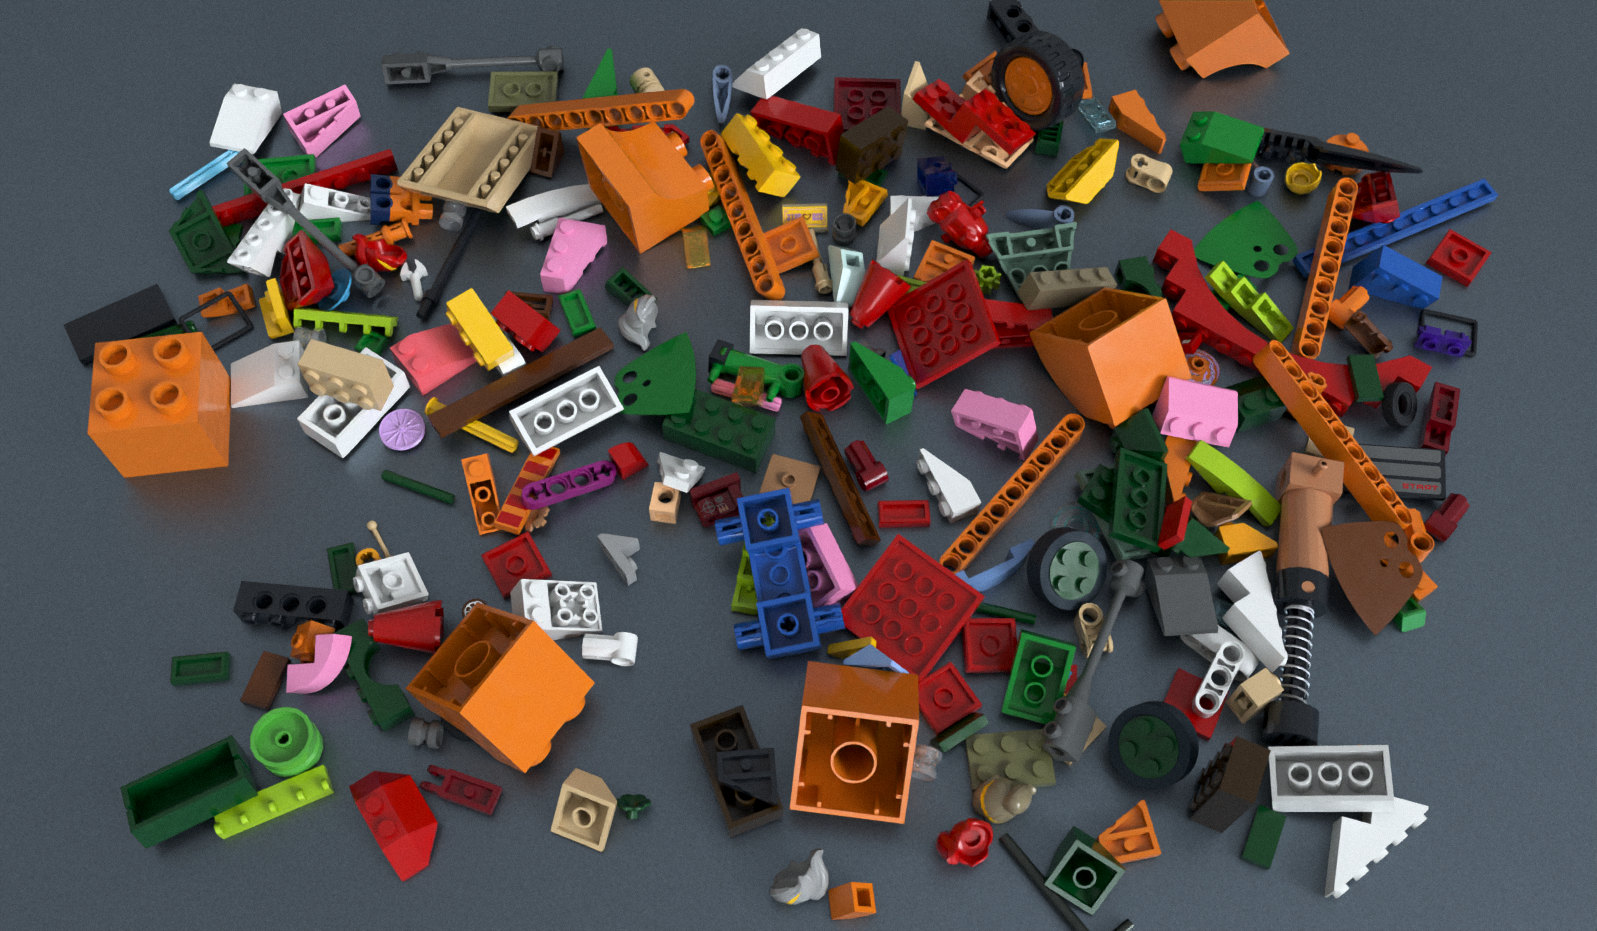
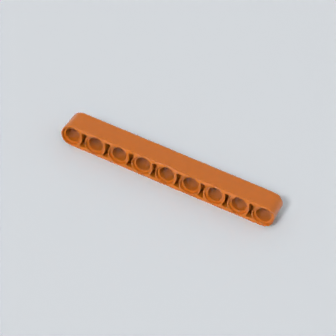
M676 89L517 106L507 119L555 131L593 128L599 123L603 126L680 120L687 115L695 100L690 91Z
M708 130L701 136L700 145L755 289L767 300L780 301L785 295V287L732 152L724 139L716 131Z
M1345 177L1340 179L1328 194L1290 352L1313 360L1321 351L1357 196L1358 186L1351 178Z
M1271 340L1253 356L1255 366L1324 458L1344 462L1343 483L1372 521L1393 522L1400 525L1402 529L1411 525L1413 517L1408 508L1287 349L1279 341ZM1387 532L1385 535L1393 537L1396 534L1394 532Z
M1067 414L941 556L939 560L941 565L952 566L955 571H952L954 574L962 570L965 572L1078 443L1085 427L1084 419L1080 415ZM1052 444H1057V445H1059L1061 448H1057V447L1053 446ZM1038 461H1043L1046 465H1042ZM1022 478H1028L1032 482H1026ZM1007 495H1013L1017 499H1010ZM997 512L1002 517H995L991 513ZM976 530H983L986 535H980ZM960 548H968L971 552L964 553Z

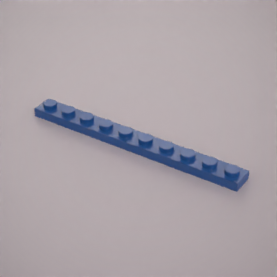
M1484 178L1400 212V218H1396L1393 222L1386 224L1381 222L1374 223L1347 234L1341 264L1376 250L1382 245H1388L1495 201L1498 194ZM1315 248L1296 255L1292 260L1304 278L1309 277Z

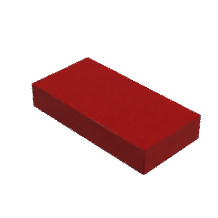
M1186 496L1166 506L1157 544L1163 550L1184 541L1192 501Z
M929 500L878 501L877 503L879 528L930 527Z

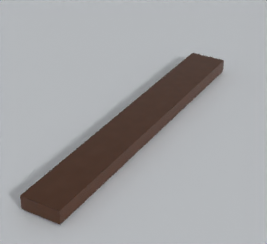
M599 327L428 415V421L440 438H443L614 349V344Z

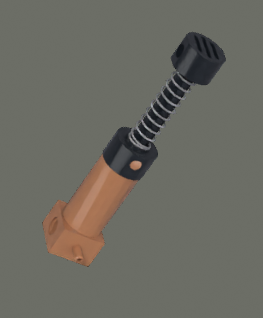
M1295 452L1291 453L1277 474L1275 499L1282 506L1277 566L1272 598L1277 612L1286 616L1283 618L1287 623V626L1283 627L1286 635L1282 637V640L1286 642L1284 647L1288 658L1286 664L1279 667L1283 671L1279 679L1283 681L1281 686L1284 691L1277 698L1281 701L1269 702L1264 708L1262 740L1271 747L1317 746L1319 711L1308 705L1305 701L1309 696L1306 689L1310 685L1307 681L1310 678V673L1307 670L1311 667L1308 660L1312 656L1309 652L1312 648L1310 640L1313 638L1310 631L1314 627L1311 621L1314 618L1325 615L1328 610L1330 559L1321 528L1332 526L1333 505L1340 498L1343 490L1344 462Z

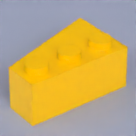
M473 288L446 303L447 312L445 314L448 320L460 332L459 335L464 344L472 348L474 351L473 356L480 367L484 365L489 371L514 356L513 347Z

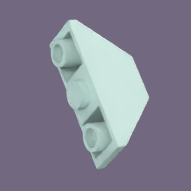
M829 245L827 248L831 280L833 281L834 302H848V307H852L865 275L863 253L851 248Z

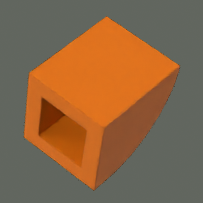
M849 882L828 890L831 919L833 920L858 918L876 913L872 883Z

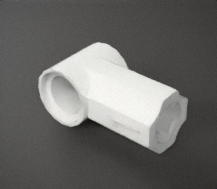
M618 632L614 636L585 634L582 643V657L584 659L609 660L620 666H632L635 664L638 636L628 632Z

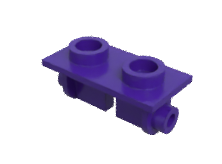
M1425 324L1424 326H1418L1416 334L1419 337L1413 347L1462 357L1472 341L1463 332L1445 330L1443 335L1441 334V328Z

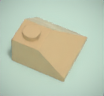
M917 61L913 65L903 95L901 116L908 120L907 126L926 130L927 127L924 124L931 116L913 100L918 91L928 86L920 62Z
M575 768L562 784L550 831L603 852L617 805V800L603 779Z

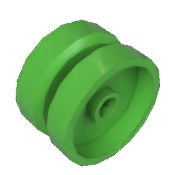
M282 707L269 711L257 721L250 735V748L255 758L275 776L289 779L311 770L317 764L323 751V737L318 727L302 711L296 708Z

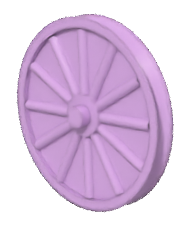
M397 409L382 419L379 426V435L382 442L388 448L398 451L408 450L415 447L423 439L426 430L425 423L416 411Z

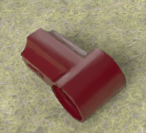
M856 440L844 449L846 457L856 471L857 481L864 492L889 481L884 465L880 461L875 460L864 440Z
M1450 493L1438 510H1435L1425 521L1426 532L1444 543L1458 526L1457 522L1470 507L1467 498L1461 494Z

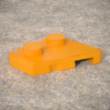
M848 180L849 185L848 190H846V203L844 204L843 213L852 215L856 220V224L864 226L888 197V191L865 180H861L856 184Z

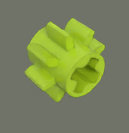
M982 265L979 271L974 270L983 294L991 295L993 289L999 290L1001 273H997L994 266Z

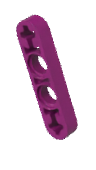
M602 460L530 483L522 489L521 502L527 509L536 510L609 486L615 481L616 466L610 461ZM600 471L609 472V476L606 477L605 474H600ZM578 476H583L588 480V483L581 486L576 484L574 479ZM553 484H560L564 487V491L557 494L552 492L550 487ZM529 493H533L534 496H538L537 500H534L532 497H529Z

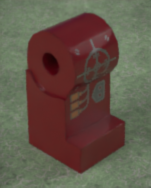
M736 483L729 486L727 491L712 497H706L697 502L694 508L701 524L704 527L715 525V520L740 515L737 498H741L743 495Z

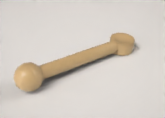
M372 520L369 521L367 528L374 534L386 558L392 557L376 529L377 523Z

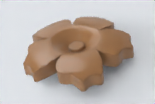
M545 506L540 509L531 510L524 524L525 530L532 532L534 527H544L547 521L543 517L548 515L550 509Z

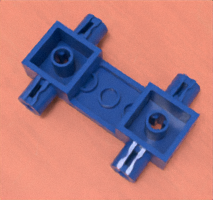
M789 488L737 498L740 515L715 520V528L720 546L745 541L746 551L749 553L758 601L756 605L759 619L734 624L738 649L743 650L764 645L766 657L769 660L822 649L819 634L845 629L840 602L815 608L813 605L799 529L824 525L820 500L815 499L794 504ZM772 517L773 521H775L772 526L767 527L766 524H763L767 522L766 518ZM788 620L796 624L791 632L783 629V626L787 625L786 621Z

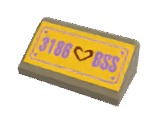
M827 203L781 205L782 225L803 216L808 229H813L815 233L828 232Z

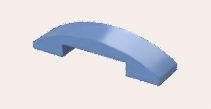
M1031 538L1010 548L1006 562L969 579L964 570L955 575L979 592L990 589L1017 572L1029 557L1035 542Z

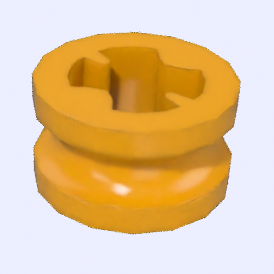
M366 548L357 554L356 564L357 566L365 564L364 560H370L369 557H372L374 561L381 560V557L373 548Z

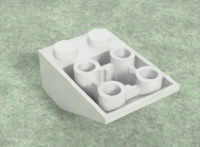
M907 199L880 225L876 262L899 276H904V271H909L916 209H911L912 199Z
M521 579L510 592L512 614L535 621L552 640L596 634L603 631L596 582Z

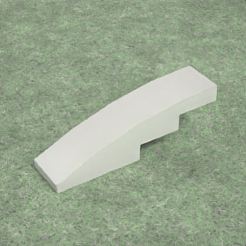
M589 184L551 190L528 197L506 206V209L518 229L536 220L540 224L555 217L563 218L601 204V202L592 192Z

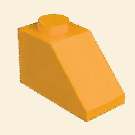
M1227 522L1220 525L1214 533L1230 548L1228 552L1218 554L1221 565L1239 563L1259 550L1262 552L1263 559L1270 558L1278 548L1276 541L1245 523L1234 524L1233 522Z

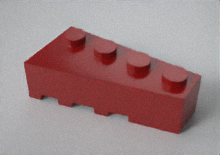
M771 96L767 100L760 98L750 111L752 117L757 121L756 125L759 129L779 140L782 137L786 138L792 146L796 148L800 146L811 150V155L817 158L820 155L828 158V163L836 165L840 136L844 133L841 114L776 96Z

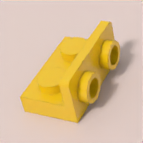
M276 278L267 280L268 291L264 292L265 297L260 298L259 303L269 338L274 339L294 333L290 315L285 306L283 292Z

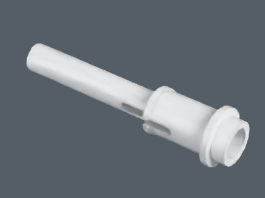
M597 204L563 218L582 221L603 213V208L601 204ZM555 217L540 224L534 223V226L530 227L533 238L543 241L544 237L554 234L558 218Z

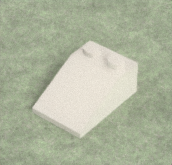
M234 83L223 99L209 142L210 146L239 152L245 148L251 154H254L283 114L277 91Z
M299 340L272 344L231 363V407L237 408L308 398V383L297 365L304 353Z

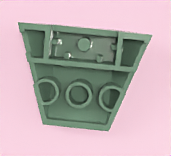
M1077 222L1054 225L1052 228L1010 234L1007 231L985 235L1020 301L1022 300L1017 291L1030 272L1071 269L1070 262L1074 248L1073 240Z

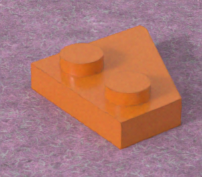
M932 240L913 279L928 282L966 259L973 266L975 257Z
M1145 800L1138 802L1136 806L1096 838L1120 864L1157 857L1161 854Z

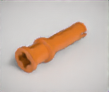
M402 218L401 222L390 226L383 225L381 230L365 235L369 241L384 239L390 245H394L395 241L406 237L409 239L413 238L405 218ZM352 240L339 244L338 247L348 257L355 255L356 241Z

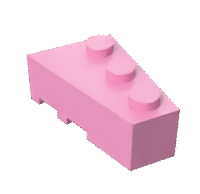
M964 389L951 410L955 426L982 440L986 436L999 443L998 448L1005 451L1007 447L1019 453V459L1023 461L1027 460L1039 440L1033 411L1026 405L1011 403L1003 398L985 395L980 391Z

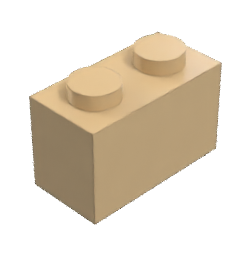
M1264 668L1241 683L1228 698L1226 704L1241 723L1244 724L1264 711L1266 705L1269 702H1274L1284 689L1278 677L1270 673L1267 668Z

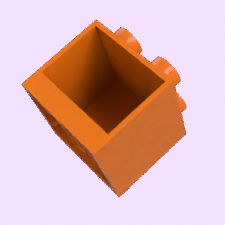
M202 332L95 343L87 434L124 478L228 466L231 378Z

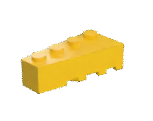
M736 113L720 135L730 150L739 155L737 160L740 165L749 169L746 174L751 180L755 179L757 181L755 187L759 192L785 198L801 178L795 170L796 166L783 157V151L770 142V136L758 128L756 125L757 121L752 116Z

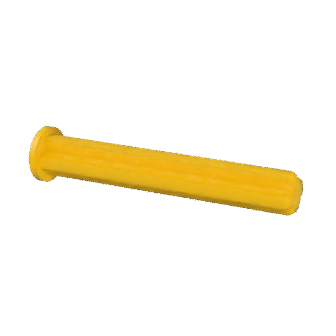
M433 397L426 405L425 415L428 416L447 405L438 402V398ZM478 420L460 428L510 453H513L518 448V439Z

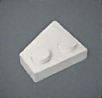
M660 452L658 455L657 464H661L659 472L662 476L663 485L687 493L704 475L705 467L698 465L694 460H683Z

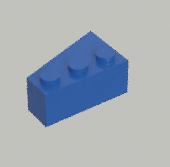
M1382 245L1353 266L1348 289H1351L1353 286H1362L1369 295L1424 309L1439 299L1443 276Z

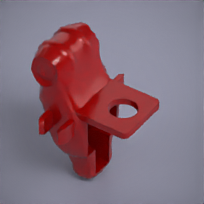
M950 190L942 193L937 200L930 203L927 215L931 221L939 224L940 229L945 232L941 236L945 244L952 240L959 247L973 251L980 258H985L993 252L985 237L988 234V226L982 218V215L986 213V209L982 205L984 203L983 200L970 207L962 201L958 194Z

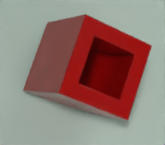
M631 442L621 443L608 449L609 460L616 466L617 473L622 480L649 466L635 444Z

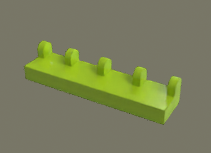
M312 308L294 309L293 326L299 329L302 326L303 319L314 320L316 330L323 329V321L339 323V331L343 333L347 331V324L363 325V333L365 335H370L371 326L385 327V336L392 337L393 327L398 326V316L334 310L327 312L326 310Z
M321 765L258 791V796L214 816L216 834L222 839L228 838L333 794L334 790L327 768Z

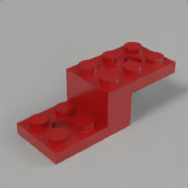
M938 79L918 91L913 97V100L961 144L982 130L1004 151L1011 155L1029 142L1036 134L1026 122H1023L1013 113L1012 109L1000 102L996 95L986 88L966 101L958 96L947 83Z

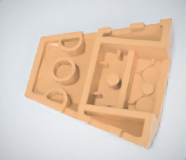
M978 71L965 84L959 96L967 101L985 88L994 94L996 91L991 85L988 86L983 80V74ZM933 117L924 124V126L1005 169L1034 141L1032 138L1017 151L1009 155L982 130L961 144Z

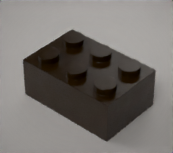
M888 106L842 133L835 170L853 184H856L862 179H867L878 169H883L891 161L900 158L903 153L904 139L907 135L908 120Z

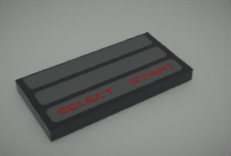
M1359 444L1399 498L1444 501L1446 499L1445 450ZM1343 483L1342 493L1351 494Z

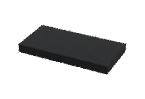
M155 284L64 324V327L79 361L84 365L94 360L95 343L136 339L170 327L177 322L158 284Z

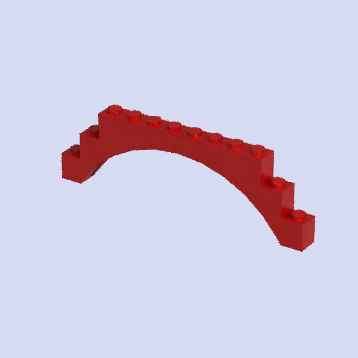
M1171 229L1158 247L1152 262L1170 271L1165 278L1161 291L1168 298L1178 301L1171 314L1176 329L1183 332L1202 333V342L1261 374L1253 362V356L1266 346L1268 342L1246 329L1223 308L1208 288L1198 268L1192 240ZM1290 353L1306 375L1313 372L1320 374L1326 379L1325 382L1328 386L1321 395L1335 414L1342 418L1355 398L1348 365L1320 362ZM1411 355L1376 363L1383 392L1390 383L1407 382L1412 385L1417 393L1432 366ZM1381 401L1363 403L1377 409Z

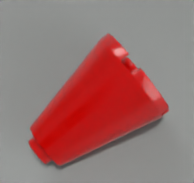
M872 259L869 262L849 315L852 316L850 321L861 329L864 325L869 328L905 295L912 286Z
M815 344L806 347L801 354V361L804 370L805 400L808 406L818 412H821L820 409L827 408L828 411H833L842 407L850 400L851 390H854L851 379L821 345Z
M433 600L374 614V620L368 621V635L373 636L374 642L434 654L441 646L440 638L444 637L443 600Z

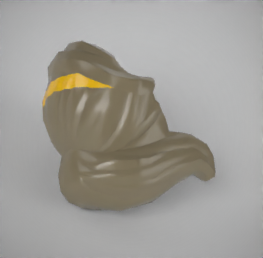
M996 775L984 781L975 789L972 797L973 808L986 821L993 824H1001L1025 812L1031 804L1032 795L1036 794L1037 788L1031 784H1016L1008 778L1005 779L1000 775Z

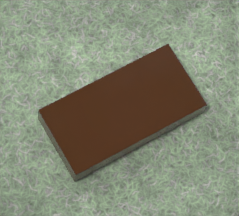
M263 651L240 701L245 705L268 711L291 660L288 657Z

